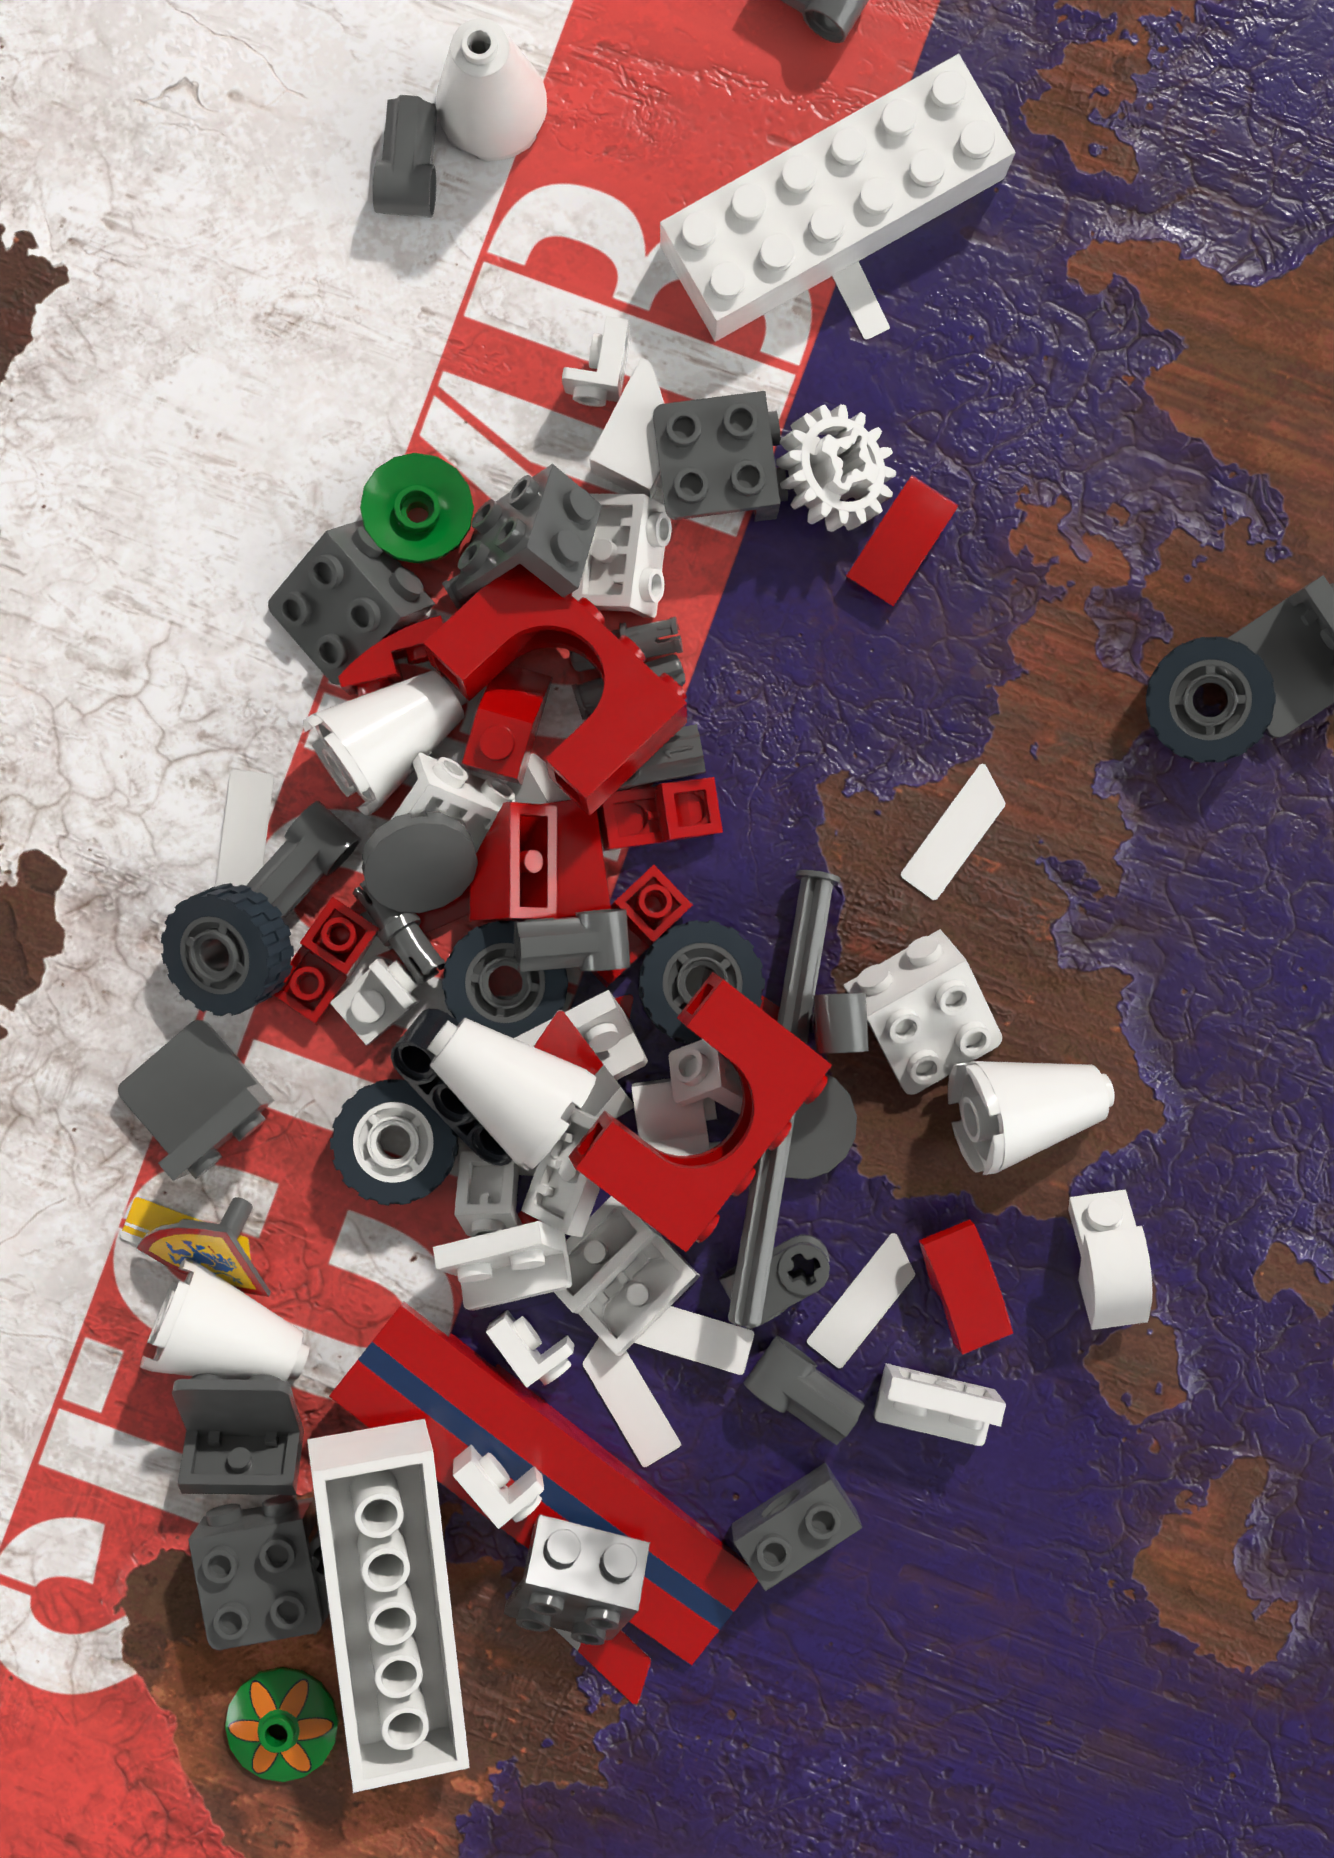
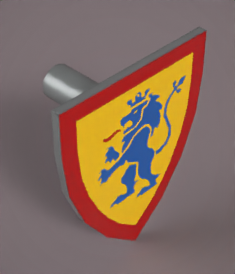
M235 1197L232 1199L220 1224L182 1219L179 1223L162 1225L147 1232L136 1248L163 1265L185 1275H188L189 1272L178 1268L184 1258H188L201 1264L243 1293L269 1297L271 1294L268 1286L237 1241L253 1209L252 1204L243 1198Z

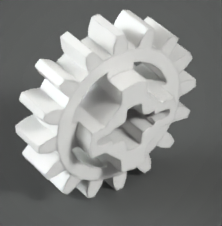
M840 404L831 411L828 410L826 405H822L790 425L792 432L780 440V444L788 453L776 460V465L788 470L789 477L780 483L781 489H794L797 494L791 503L792 508L795 510L803 505L808 507L807 522L810 524H814L825 517L827 530L831 532L843 525L848 531L879 515L883 511L880 504L890 499L893 495V492L884 483L896 477V471L884 465V459L893 453L891 448H879L876 442L882 433L881 429L877 427L868 432L864 428L866 415L862 412L848 419L846 405ZM819 435H826V436L823 437L822 439H820L819 437H817V436H819ZM851 497L856 499L853 502H845Z

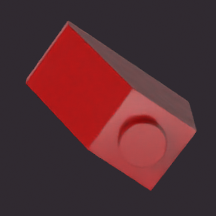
M508 665L488 684L478 706L462 760V764L468 770L522 785L553 678L551 676Z
M505 802L476 853L478 865L474 880L470 884V921H525L529 919L557 918V806Z

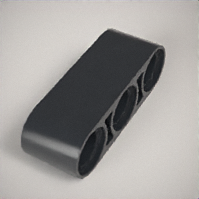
M439 1009L422 1011L391 1049L390 1057L393 1066L477 1156L492 1165L503 1166L509 1164L512 1161L511 1157L430 1067L436 1055L427 1049L448 1020L455 1026H458L459 1023L451 1015Z

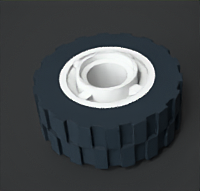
M387 1079L377 1081L356 1091L357 1093L352 1098L347 1099L341 1108L343 1109L339 1116L335 1117L332 1126L334 1134L333 1138H330V1149H333L335 1160L332 1161L335 1169L340 1170L344 1179L342 1181L348 1188L352 1187L359 1192L358 1196L388 1206L390 1204H409L433 1192L442 1184L454 1166L453 1164L459 1149L458 1135L406 1080ZM390 1125L404 1128L410 1136V1148L403 1157H391L382 1149L381 1135Z

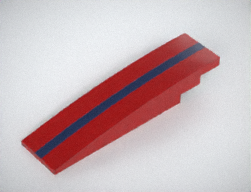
M404 1301L329 1395L330 1398L369 1428L425 1419L433 1448L436 1480L487 1519H489L488 1516L454 1478L453 1459L471 1444L482 1457L488 1452L491 1453L504 1467L510 1477V1481L506 1484L507 1487L511 1486L535 1466L543 1475L544 1490L540 1494L542 1498L540 1504L523 1520L514 1522L511 1518L501 1527L503 1531L528 1549L534 1521L539 1514L650 1542L639 1611L629 1622L691 1665H693L758 1582L747 1562L528 1387L526 1388L523 1383L499 1364L495 1367L492 1366L455 1335L450 1333L447 1336Z

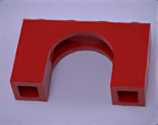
M519 564L480 589L430 635L423 644L430 664L469 701L511 662L532 650L550 647L570 650L587 659L597 669L604 682L603 694L598 706L586 721L545 758L549 778L590 816L687 723V702L685 701L687 695L671 676L666 673L658 676L644 663L646 661L644 653L629 637L622 635L618 639L604 626L605 619L603 615L588 599L582 597L577 601L571 594L565 597L560 596L523 565Z
M713 972L678 1015L677 1019L724 1055L737 1071L742 1086L743 1099L739 1118L730 1134L721 1143L706 1152L689 1156L671 1155L648 1144L604 1110L568 1156L577 1171L685 1252L689 1250L695 1241L702 1243L710 1236L719 1222L720 1215L717 1214L731 1195L737 1197L749 1186L756 1173V1169L753 1166L767 1149L772 1151L785 1140L792 1127V1123L789 1120L803 1102L810 1104L820 1095L828 1081V1077L825 1074L832 1066L822 1056Z

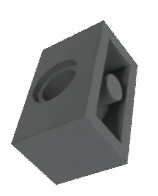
M826 1462L732 1523L734 1544L765 1591L862 1529L856 1508Z

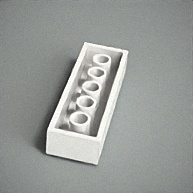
M957 54L660 222V247L716 342L1005 179L1016 152L960 54Z
M425 1419L307 1439L353 1793L470 1768L434 1454Z

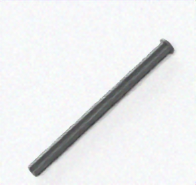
M797 870L795 878L801 880L777 1022L807 1045L814 1005L813 995L816 992L833 886L840 885L841 878L821 871ZM795 1114L789 1120L792 1123V1127L785 1140L772 1151L767 1149L753 1166L756 1169V1173L749 1188L728 1314L729 1322L735 1325L758 1327L761 1324Z

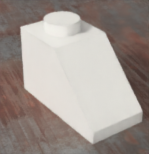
M642 357L637 363L592 451L589 462L592 473L633 494H645L653 498L657 489H662L653 412L658 405L665 403L652 364Z

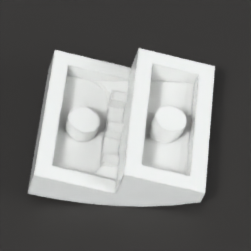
M611 1196L589 1218L582 1238L570 1236L566 1240L572 1285L570 1288L555 1291L554 1293L572 1313H577L583 1318L615 1355L621 1356L700 1275L652 1226Z

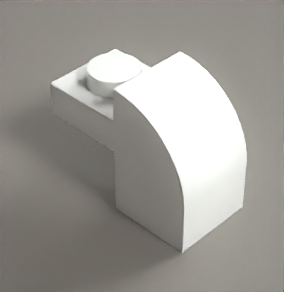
M1126 1189L1070 1197L1068 1210L1081 1254L1078 1281L1091 1329L1148 1322L1152 1305L1150 1260L1142 1226H1136Z

